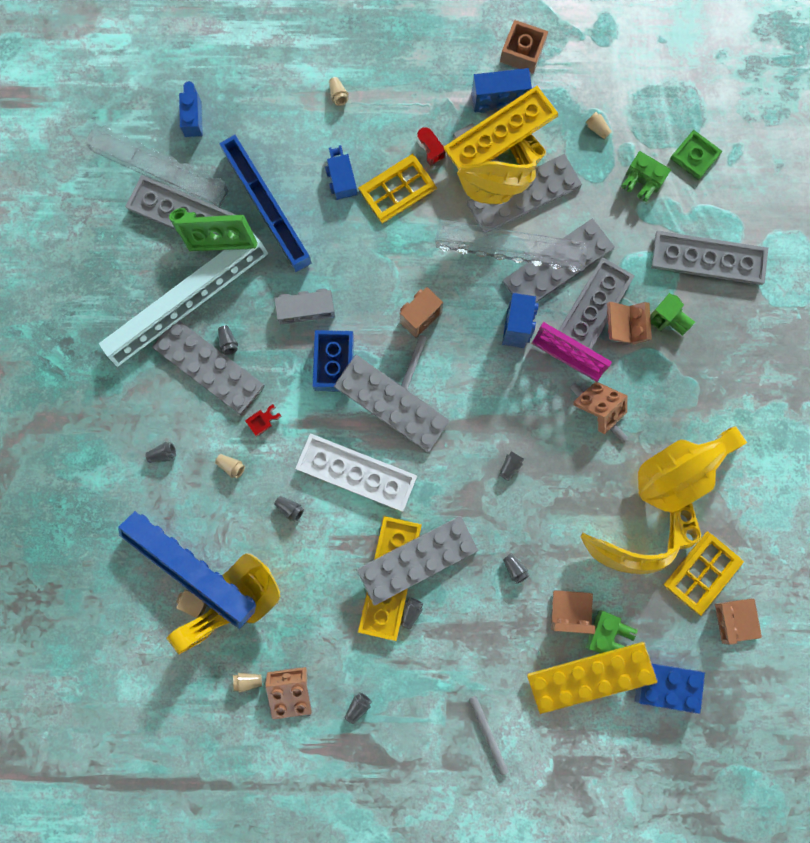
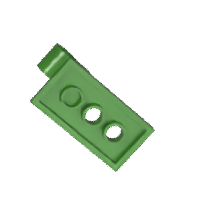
M178 208L169 215L170 221L189 251L254 249L258 244L244 215L196 217L195 212L188 213L184 208Z

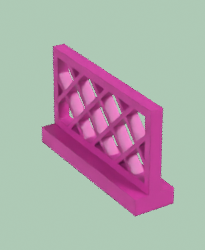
M545 322L541 324L531 343L596 382L599 381L602 374L612 363V361Z

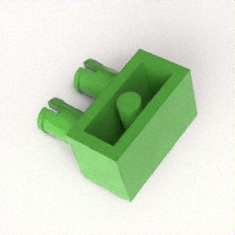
M639 151L626 172L628 177L621 187L625 190L629 185L626 191L632 192L636 183H641L644 186L637 194V197L641 199L645 195L642 201L647 202L653 191L658 192L671 169Z
M670 293L650 315L651 324L659 331H662L666 326H671L682 336L693 326L695 321L682 312L683 309L681 308L684 304L681 299Z
M598 610L593 624L595 626V634L589 635L585 648L601 654L626 647L614 642L615 636L620 635L634 641L636 636L630 634V632L637 634L638 629L622 624V618Z

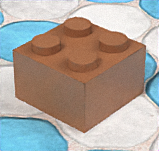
M514 19L502 49L500 62L518 69L529 68L530 73L534 74L549 31Z
M428 287L424 290L420 289L414 295V300L410 304L408 302L405 303L400 309V324L415 338L435 321L443 311L444 302Z

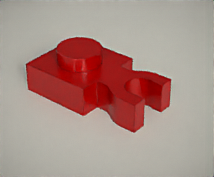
M274 404L270 405L265 413L259 410L245 420L256 437L272 427L270 421L278 420L282 417L280 413L271 415V411L276 408Z

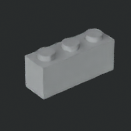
M318 289L313 293L302 291L298 295L282 294L275 298L277 320L280 325L335 317L331 290Z

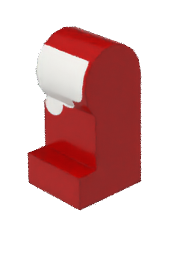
M420 128L417 132V143L427 152L426 161L432 166L445 158L446 152L444 146L430 128Z

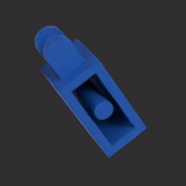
M187 81L183 85V93H179L180 128L184 137L203 136L202 102L193 82Z
M341 145L334 149L330 147L329 153L331 158L327 159L328 166H325L327 177H331L332 183H329L331 194H335L336 200L358 195L349 155L343 154Z

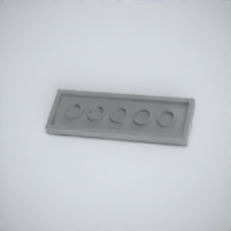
M565 153L536 167V177L526 190L514 195L508 202L486 204L473 199L468 200L467 205L483 234L580 188L582 183Z
M141 175L125 206L129 211L174 230L176 229L170 221L169 215L178 208H184L188 213L195 212L196 217L236 215Z
M592 218L504 278L502 282L511 294L518 293L536 296L535 303H537L612 251L615 246Z
M657 231L655 233L651 268L763 285L766 276L768 247Z
M602 257L559 328V331L592 349L608 322L607 303H619L635 275Z
M180 321L166 330L152 346L154 350L240 415L245 412L265 386Z
M357 354L352 358L333 386L426 452L431 450L450 421Z
M458 516L356 570L373 605H377L477 552L478 549L462 517Z

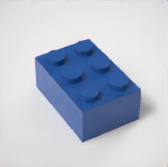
M529 68L474 74L471 92L474 112L499 111L531 90Z
M512 294L507 308L502 345L524 348L526 343H530L536 327V322H533V320H535L539 303H535L536 296Z
M315 330L312 386L314 391L340 392L333 386L354 357L353 331Z
M651 663L657 683L636 688L634 701L644 705L701 714L705 672Z

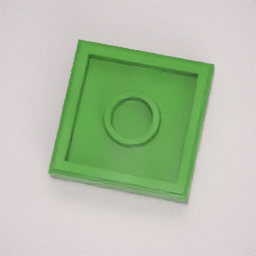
M693 129L670 159L700 180L723 151Z

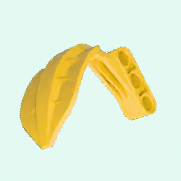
M531 134L510 148L519 165L486 161L461 166L457 175L464 192L471 199L480 203L502 204L508 202L514 195L526 190L535 179V168L546 154L544 147Z
M733 426L719 434L714 441L699 445L686 440L674 442L640 466L638 471L639 496L643 501L665 512H674L684 508L714 489L718 466L729 453L744 446L747 441L738 428Z
M691 503L680 510L670 512L668 548L664 554L642 555L632 553L585 533H582L580 537L591 556L606 567L630 574H650L668 567L676 558L679 550L690 548L696 544L701 538V532ZM680 515L685 516L687 521H683ZM686 533L690 534L693 540H689L686 537Z
M243 554L222 575L227 583L234 584L240 593L254 600L256 604L255 613L249 618L247 623L259 621L280 600L279 587L269 568L252 554ZM210 608L207 613L174 630L166 639L177 654L180 655L203 642L218 627L230 622Z

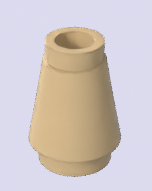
M337 77L331 78L329 80L332 102L337 106L346 104L349 100V93Z
M597 112L585 122L590 130L603 139L612 132L602 115Z
M220 454L215 460V464L231 478L235 477L238 479L245 470V465L237 459Z
M238 673V675H233L234 692L239 691L241 693L262 687L261 674Z

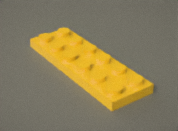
M535 86L445 145L444 150L458 170L461 166L491 161L557 118L558 112L540 88Z
M384 516L374 560L419 537L422 524ZM408 588L377 605H373L368 593H366L358 633L397 641Z
M644 642L527 674L540 714L657 683V678Z

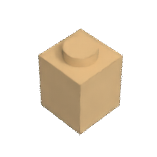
M184 590V593L181 592L176 600V603H178L177 609L196 618L202 616L207 607L206 603L189 590Z

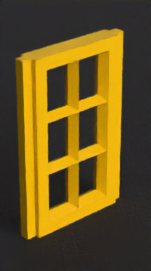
M411 154L358 187V190L383 224L437 190V187L416 156ZM414 166L418 174L406 181L401 173ZM398 176L402 184L390 191L385 183ZM421 176L426 184L413 191L409 183ZM382 186L386 194L374 201L369 193ZM405 186L410 195L397 202L393 193ZM389 196L394 205L382 212L377 203Z
M706 531L663 585L701 616L744 561L715 536ZM712 544L719 552L708 562L701 555ZM723 553L731 561L720 572L713 564ZM700 559L707 566L696 578L689 570ZM709 569H712L719 576L708 588L700 580ZM687 575L694 583L686 593H683L676 586ZM698 584L706 592L695 603L688 595Z

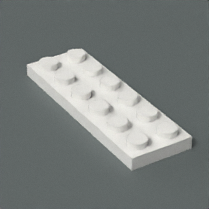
M311 433L295 468L298 471L401 512L405 509L417 479V475Z

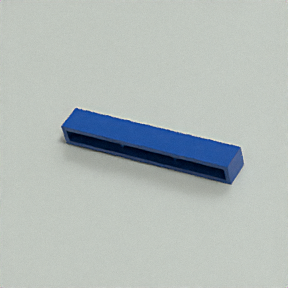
M233 135L219 143L225 157L295 272L312 264L308 252L237 136Z
M134 511L118 526L121 538L240 630L255 613L256 604L251 597L244 596L234 584L227 583L220 573H214L209 569L206 562L196 559L189 549H183L175 538H169L165 535L164 531L159 526L151 524L145 515H140Z

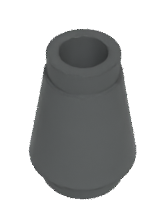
M229 326L219 327L220 351L224 355H231L237 352L238 343Z
M164 442L146 452V459L149 463L172 460L173 457H176V449L173 443Z
M511 451L509 455H506L499 476L509 481L523 465L524 458Z
M279 496L274 503L289 521H298L304 512L301 504Z
M513 554L503 559L512 581H515L516 584L530 576L528 569Z
M409 598L408 601H405L400 625L408 629L412 628L423 611V603L414 598Z
M361 692L354 695L344 718L349 723L354 724L371 707V699Z

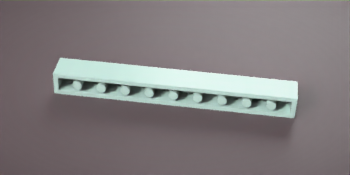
M255 236L258 244L254 249L222 251L101 341L99 345L107 357L117 367L268 255L261 241Z

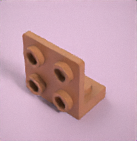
M614 302L607 303L608 334L610 340L629 344H638L652 340L650 303L642 302L632 306Z
M594 382L574 401V406L597 416L598 431L606 434L627 413L628 396L599 382Z
M554 590L551 630L595 634V626L592 625L593 594Z
M755 599L715 604L722 644H737L738 641L762 638Z
M306 667L267 672L266 692L272 719L310 715L312 713L307 688L308 673Z

